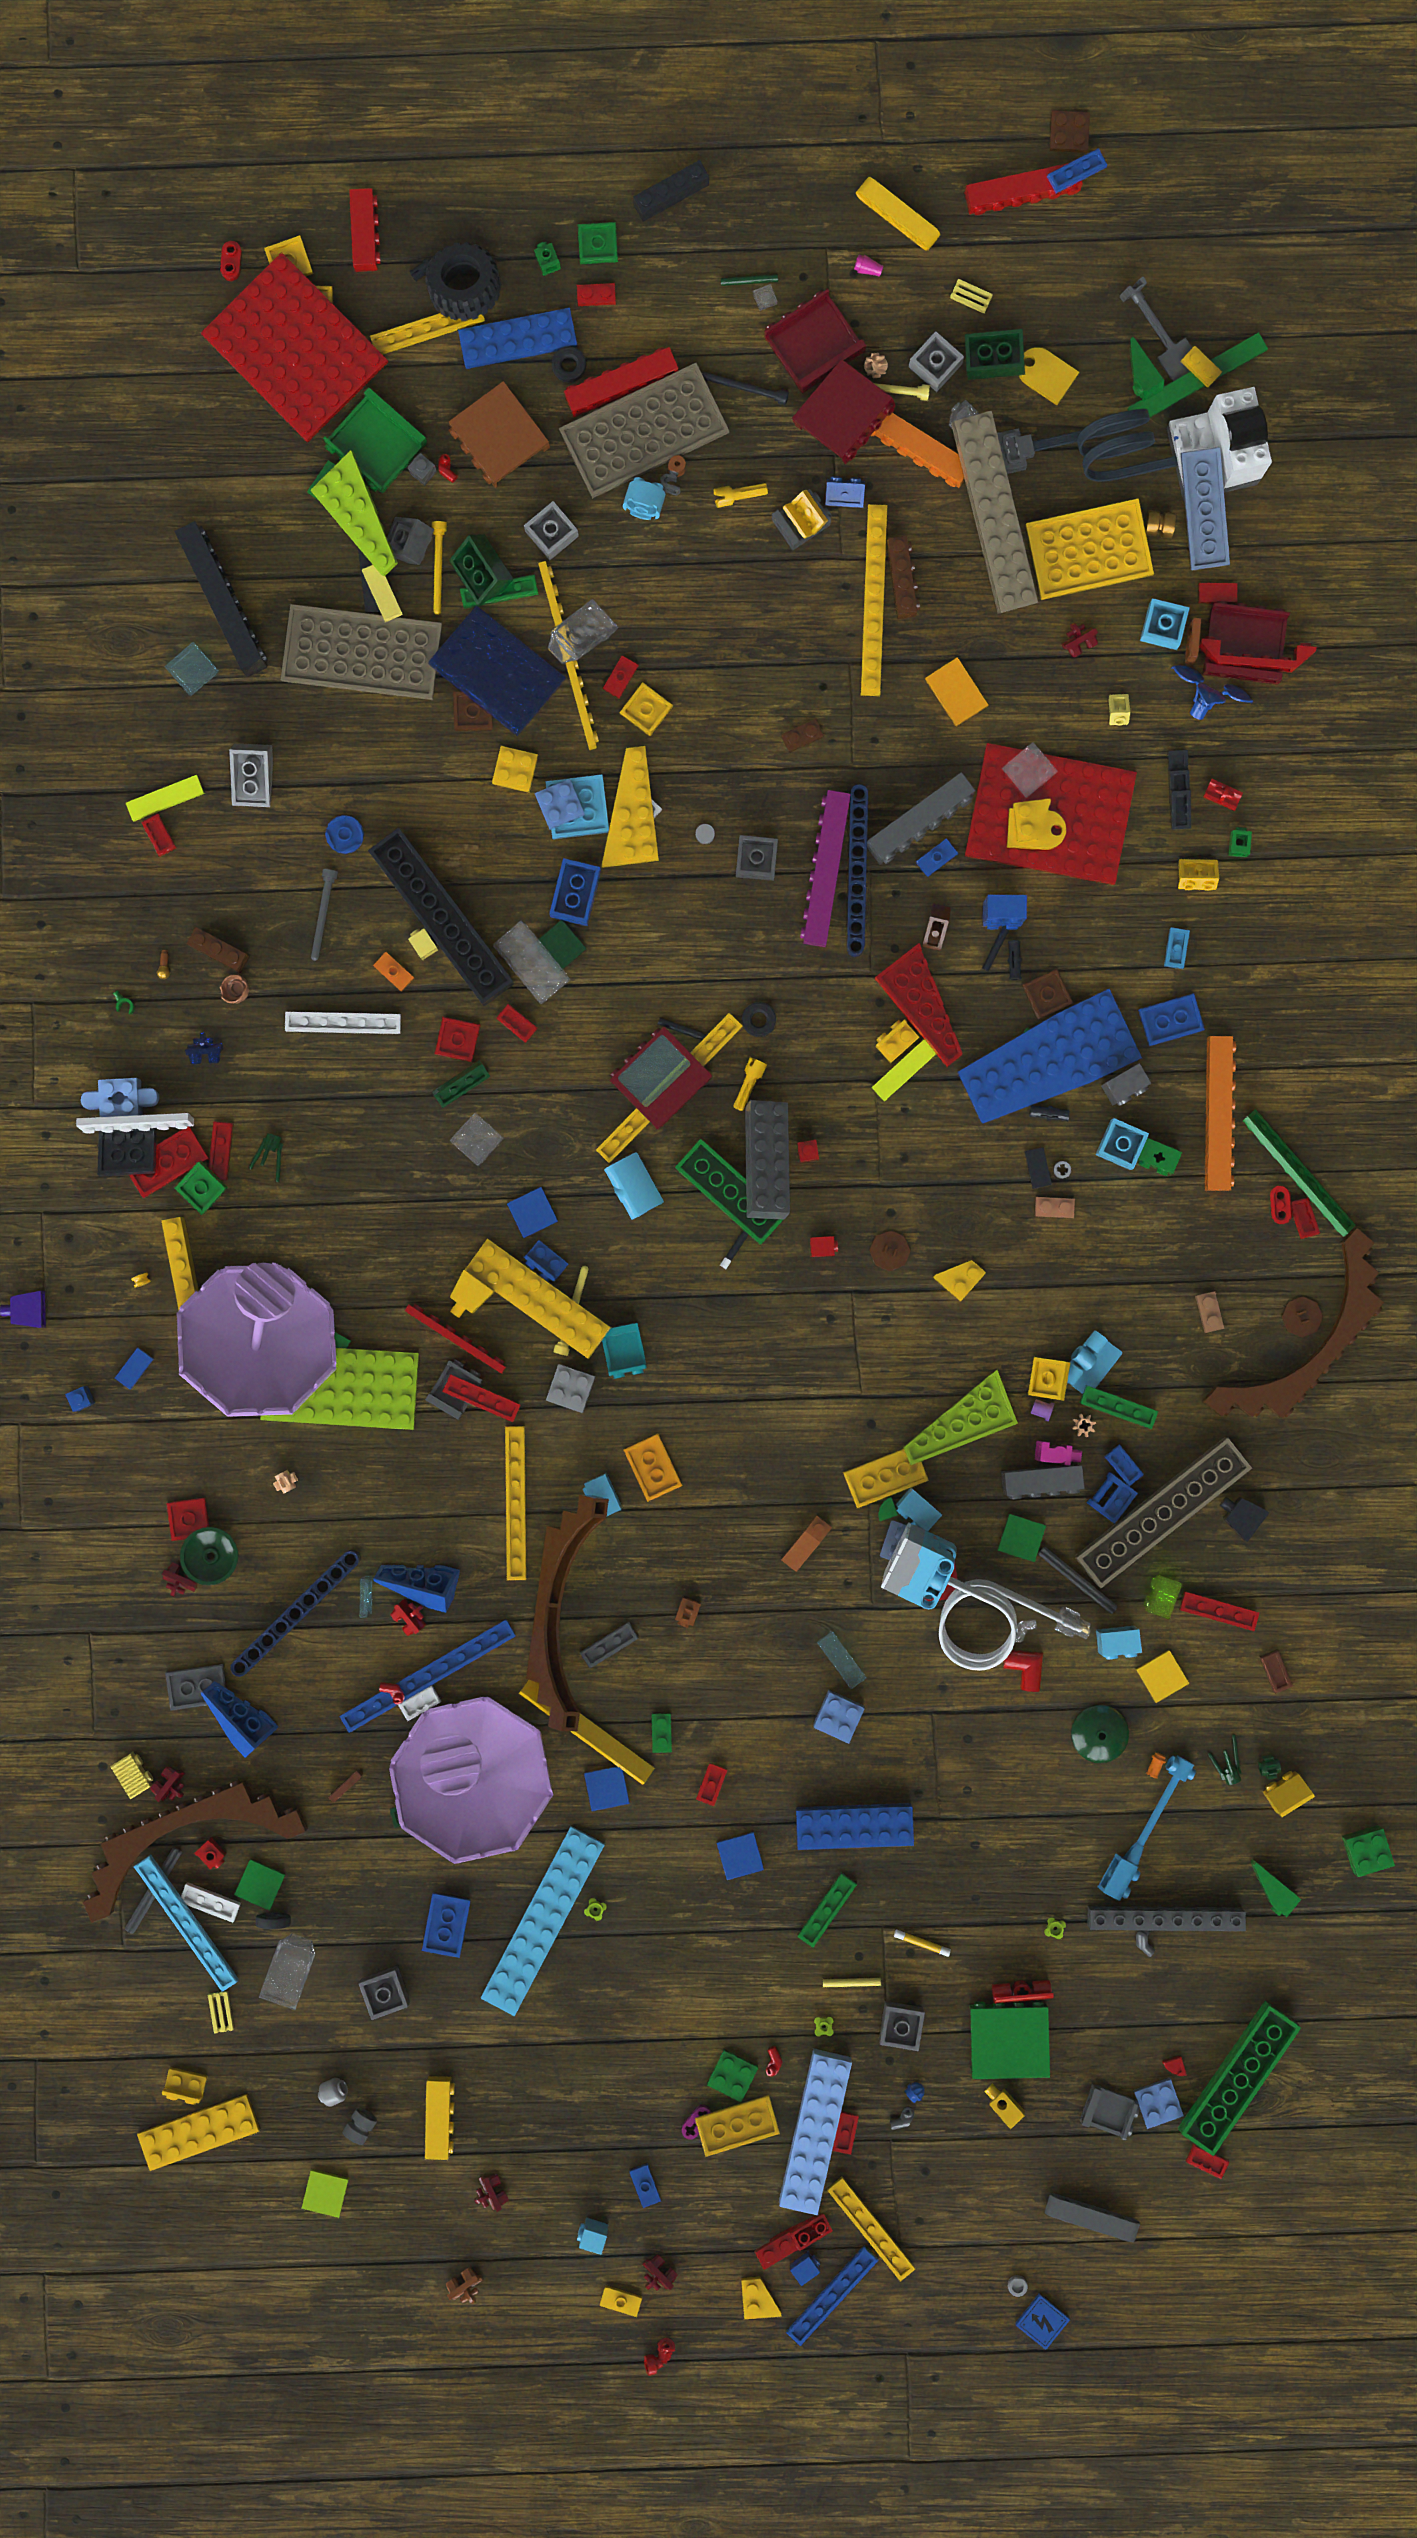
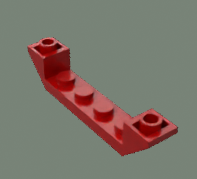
M1206 636L1199 642V648L1213 664L1278 672L1295 671L1317 650V647L1311 646L1309 643H1301L1294 649L1293 660L1290 657L1272 659V656L1253 658V655L1243 654L1241 657L1234 656L1233 653H1223L1220 655L1221 640H1216V637Z

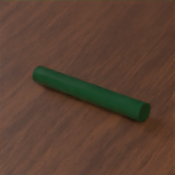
M777 274L721 278V286L778 282Z

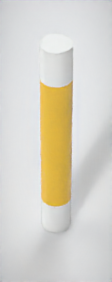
M897 1929L894 1933L896 1938L945 1956L950 1954L951 1949Z

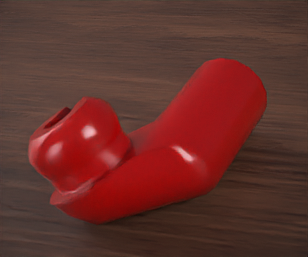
M442 454L438 459V471L443 477L454 483L458 475L450 470L451 458L447 454Z
M385 1682L380 1683L379 1692L390 1693L393 1702L397 1705L404 1701L405 1695L399 1685Z
M776 2046L767 2049L771 2060L766 2068V2074L770 2077L778 2074L783 2063Z

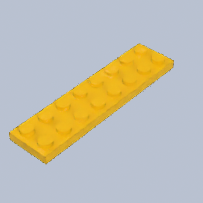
M489 1239L485 1241L465 1269L588 1359L611 1329L603 1321Z

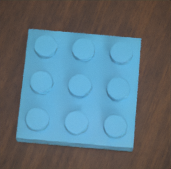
M603 775L570 778L585 816L551 829L552 838L561 839L608 833L609 823ZM568 779L546 781V788Z

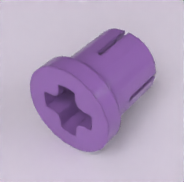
M1036 1399L1031 1414L1045 1418V1421L1049 1422L1055 1403L1051 1402L1049 1404Z

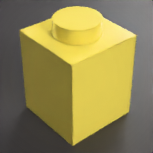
M419 928L410 934L411 937L408 940L422 960L438 951L425 929L420 930Z

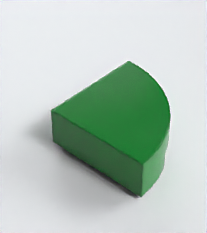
M891 1497L884 1500L880 1506L878 1513L880 1522L898 1515Z

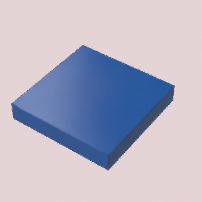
M542 1187L507 1203L523 1238L558 1222Z
M618 1766L584 1773L591 1811L630 1803L624 1772Z
M754 1832L717 1842L727 1880L764 1870Z

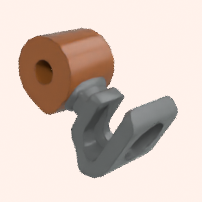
M673 456L668 464L669 474H664L660 478L663 491L676 496L680 494V487L667 484V482H677V477L684 474L686 462L682 456Z

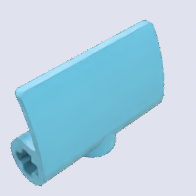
M637 1152L604 1169L613 1185L614 1191L632 1220L664 1203Z
M1094 1330L1086 1342L1072 1353L1067 1383L1082 1394L1086 1385L1096 1388L1122 1355V1351Z

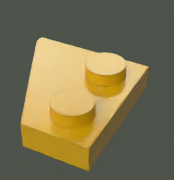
M761 2277L741 2278L744 2319L781 2316L780 2308L776 2305Z

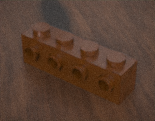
M907 536L888 538L886 545L897 619L916 617L917 610L920 609L919 598L915 597V591L918 589L917 580L913 579L912 572H915L914 561L910 560L909 553H912L911 541H907Z

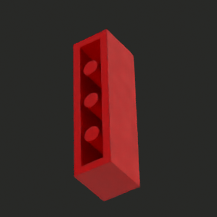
M372 188L349 189L355 272L378 271V264H381L380 252H377V245H380L379 233H376V226H379V216L375 214V207H378V196L374 195Z

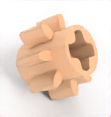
M871 353V357H866L864 369L868 376L872 375L873 378H880L881 374H886L885 371L887 370L888 363L884 355L879 356V353Z
M1079 1414L1080 1419H1073L1076 1424L1072 1429L1078 1430L1077 1436L1084 1433L1085 1437H1088V1432H1095L1092 1429V1425L1096 1424V1422L1090 1421L1091 1415H1088L1085 1419L1082 1414ZM1082 1421L1088 1423V1426H1086L1085 1431L1084 1429L1079 1427V1425L1082 1424Z
M286 1470L275 1476L277 1481L273 1484L277 1491L282 1490L283 1493H286L296 1488L294 1482L298 1481L295 1473L290 1474Z

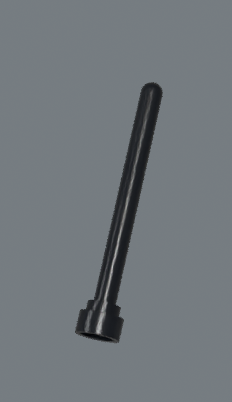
M701 372L704 380L773 398L778 404L786 406L789 390L781 389L774 391L715 374Z

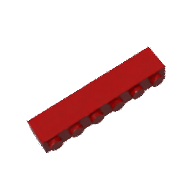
M1062 164L966 185L964 193L969 215H981L989 210L1000 211L1007 206L1018 207L1026 202L1037 203L1045 198L1056 199L1063 194L1074 195L1081 191L1083 182L1081 180L1055 193L1047 175L1067 165Z
M661 347L651 355L638 357L632 363L625 362L615 370L609 369L604 371L601 376L596 378L589 377L584 380V383L568 386L564 391L565 399L574 418L677 372L678 366L670 347Z

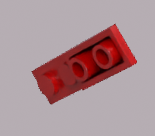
M824 2213L777 2234L769 2239L770 2242L754 2252L762 2268L765 2270L793 2252L803 2250L833 2230Z

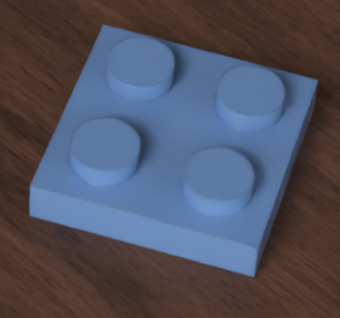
M570 779L535 793L549 830L585 816Z
M1170 2078L1133 2090L1147 2129L1184 2116Z

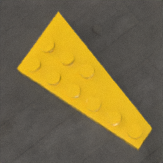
M645 746L626 748L602 867L659 861Z

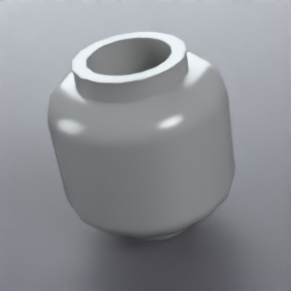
M336 2077L320 2085L318 2098L326 2106H334L346 2099L348 2087L343 2080Z

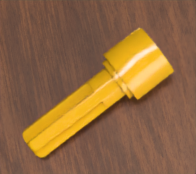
M766 483L732 489L730 486L714 488V495L722 496V498L715 500L717 508L733 505L735 500L768 494Z
M752 1057L749 1058L744 1070L747 1075L734 1103L735 1109L744 1110L756 1080L763 1076L767 1066L766 1063Z

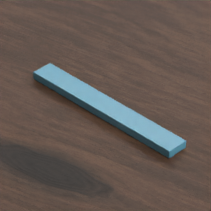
M152 1855L135 1864L134 1868L220 1990L223 1992L237 1983L239 1978Z

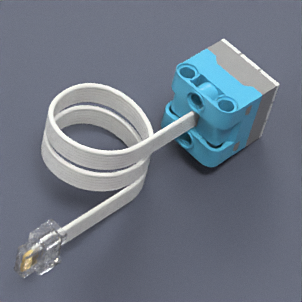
M908 1522L885 1569L881 1588L925 1609H932L937 1605L947 1584L956 1588L948 1597L942 1609L939 1640L944 1653L957 1665L970 1670H987L1002 1663L1010 1654L1016 1638L1017 1618L1014 1607L1007 1598L1054 1619L1058 1623L1055 1630L1072 1638L1076 1634L1087 1639L1091 1631V1624L1080 1619L1079 1613L1065 1606H1062L1059 1613L994 1582L976 1579L963 1583L950 1577L955 1565L956 1546L952 1542ZM970 1595L995 1606L1006 1615L1012 1630L1008 1639L1000 1648L987 1654H973L960 1649L950 1640L945 1629V1619L951 1608L961 1599Z

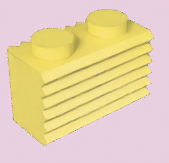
M134 1752L110 1766L130 1799L153 1785L151 1782L153 1781L152 1775L149 1771L145 1772L142 1767L143 1761L138 1754L135 1755Z

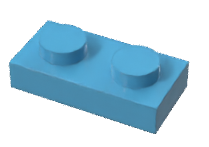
M1170 928L1164 966L1184 969L1190 930Z

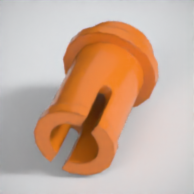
M1155 1752L1151 1756L1153 1759L1146 1774L1153 1778H1158L1163 1763H1166V1756Z

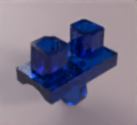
M200 1033V1038L193 1039V1043L197 1045H188L187 1049H185L191 1064L202 1063L201 1054H208L209 1063H219L223 1044H208L213 1043V1038H206L205 1033Z

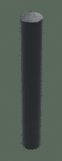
M1006 926L1002 927L982 967L987 972H989L1009 932Z
M661 1017L658 1025L699 1040H703L708 1035Z

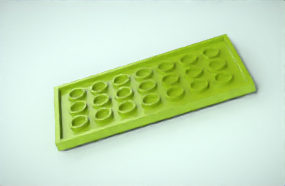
M336 1348V1370L293 1414L261 1415L260 1420L414 1430L419 1353Z

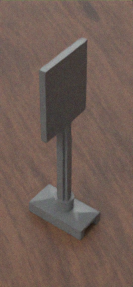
M1141 277L1132 287L1131 285L1127 287L1119 297L1123 302L1132 298L1134 303L1138 304L1166 347L1167 351L1157 359L1173 382L1191 372L1180 361L1192 347L1186 338L1177 344L1172 342L1144 299L1145 296L1141 289L1147 282L1144 277Z

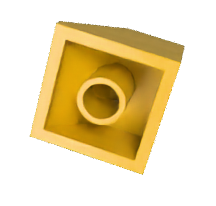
M1296 1771L1285 1773L1282 1776L1283 1779L1277 1783L1275 1781L1269 1783L1263 1791L1274 1811L1281 1817H1284L1315 1797Z

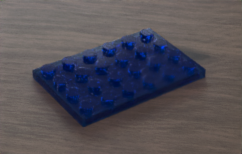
M477 605L428 662V665L516 736L523 731L566 679L565 676Z

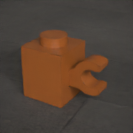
M683 1596L675 1620L678 1621L677 1624L687 1628L689 1625L693 1626L701 1603Z

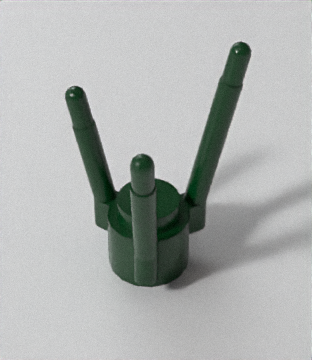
M267 1133L266 1138H263L262 1144L249 1165V1169L253 1168L263 1149H265L260 1163L261 1166L264 1165L269 1151L275 1152L277 1149L276 1182H279L281 1154L284 1145L280 1143L282 1138Z
M1235 1734L1232 1735L1235 1766L1231 1764L1226 1749L1223 1752L1228 1767L1224 1768V1772L1213 1755L1208 1753L1209 1758L1220 1774L1221 1780H1225L1227 1785H1233L1241 1781L1240 1774L1242 1772L1239 1765Z

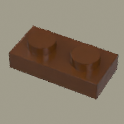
M816 719L781 734L788 753L824 737Z

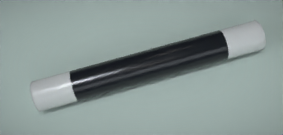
M744 1230L721 1262L720 1266L727 1269L748 1237Z

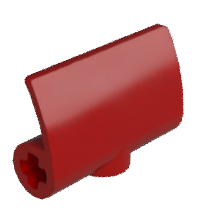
M1018 1980L1013 1984L1012 1990L1010 1989V1983L992 1984L994 2003L1052 1999L1054 1997L1050 1980L1032 1981V1988L1029 1987L1027 1982ZM1021 1987H1024V1994H1019Z

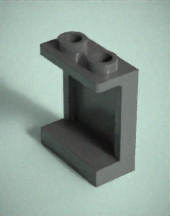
M810 489L808 492L828 519V522L816 534L803 538L784 509L780 512L777 510L772 514L771 520L792 550H795L831 525V513L826 507H822L820 497Z
M455 1359L454 1361H448L447 1366L425 1400L459 1420L469 1403L442 1392L449 1375H455L478 1386L481 1385L483 1379L480 1378V1373L473 1369L469 1372L463 1368L465 1364Z
M1092 2083L1080 2122L1083 2126L1096 2127L1118 2135L1126 2141L1127 2136H1130L1133 2131L1132 2122L1134 2117L1137 2118L1140 2107L1136 2099Z

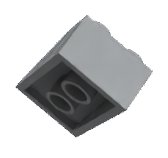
M234 743L229 749L232 806L270 807L273 772L272 745Z

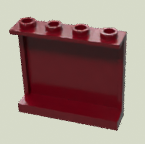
M828 289L824 292L822 290L817 292L812 300L802 302L798 305L797 310L792 313L787 312L781 317L782 320L777 323L772 322L764 331V338L801 393H804L825 379L841 359L848 364L866 350V344L862 339L859 340L830 298Z
M841 359L796 412L792 420L797 428L807 431L842 458L844 464H847L849 460L854 459L859 448L868 442L870 435L881 427L882 421L893 413L896 405L890 395Z
M1217 601L1211 607L1207 636L1216 637V640H1221L1220 655L1223 653H1233L1234 656L1241 657L1243 654L1253 655V658L1272 656V659H1279L1283 657L1287 619L1290 616V612H1285V609L1282 608L1268 610L1264 606H1255L1253 608L1247 607V604L1243 603L1229 605L1226 601ZM1205 655L1202 675L1278 685L1282 681L1283 673L1213 664Z

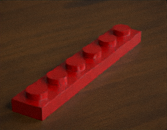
M408 1304L405 1312L502 1374L505 1371L506 1366L503 1365L505 1361L497 1356L492 1358L487 1354L489 1351L480 1345L478 1348L471 1344L472 1340L465 1335L462 1337L455 1334L457 1330L448 1324L444 1327L439 1323L440 1319L432 1314L427 1316L423 1313L424 1309L419 1305L414 1304L412 1306Z

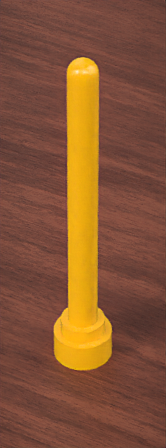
M433 521L431 522V528L434 529L433 535H435L433 611L436 615H439L441 613L442 544L443 535L447 531V523Z

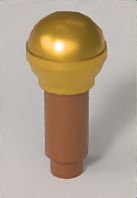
M162 950L160 955V967L157 970V976L160 979H167L170 976L167 950Z

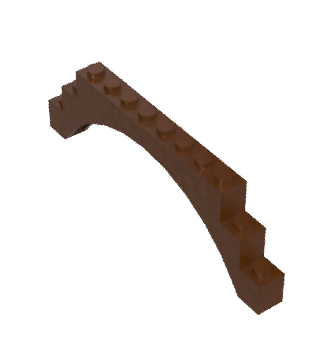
M1358 1228L1352 1229L1341 1242L1345 1265V1291L1340 1313L1328 1337L1304 1364L1281 1378L1261 1385L1243 1388L1214 1386L1202 1401L1218 1416H1227L1234 1408L1232 1405L1235 1404L1249 1417L1254 1415L1257 1417L1264 1409L1262 1406L1265 1405L1279 1418L1284 1416L1287 1418L1294 1409L1292 1407L1296 1402L1300 1403L1306 1397L1305 1392L1317 1385L1319 1382L1318 1377L1322 1373L1326 1374L1331 1369L1332 1365L1330 1364L1334 1359L1338 1360L1345 1351L1343 1349L1346 1345L1350 1346L1357 1339L1356 1334L1360 1330L1363 1331L1370 1324L1368 1320L1372 1316H1377L1383 1309L1381 1306L1384 1302L1367 1288V1286L1371 1287L1378 1278L1376 1276L1379 1272L1362 1258L1363 1256L1367 1257L1372 1252L1373 1248L1371 1247L1374 1242Z
M579 1495L577 1511L563 1510L561 1527L547 1526L526 1679L540 1683L537 1703L551 1707L548 1727L559 1731H578L580 1711L570 1693L563 1670L559 1624L564 1587L571 1565L589 1534L607 1517L609 1499L593 1495Z
M238 1779L229 1783L228 1788L222 1789V1787L212 1790L211 1795L207 1797L203 1794L194 1798L193 1803L188 1805L186 1802L175 1806L176 1810L172 1812L165 1810L157 1814L158 1818L151 1820V1817L140 1821L141 1825L135 1828L133 1825L122 1829L123 1833L116 1835L114 1832L105 1836V1840L100 1845L108 1864L105 1861L95 1866L96 1869L92 1872V1876L98 1890L87 1895L88 1898L83 1901L91 1923L108 1917L114 1912L120 1886L132 1864L149 1845L168 1832L196 1821L222 1818L243 1820L264 1826L289 1839L308 1829L300 1808L293 1809V1807H289L283 1810L281 1815L273 1794L267 1796L266 1793L255 1797L256 1801H254L246 1780L240 1782Z

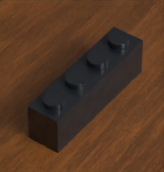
M698 160L633 196L634 207L644 222L709 186V175L701 161Z

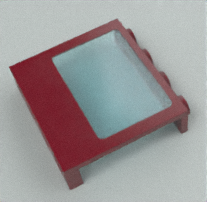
M665 1027L662 1029L657 1028L651 1034L653 1038L648 1043L644 1041L637 1048L639 1050L637 1054L628 1056L624 1061L625 1065L621 1069L616 1068L610 1074L612 1078L609 1080L657 1130L668 1122L713 1078L702 1064Z

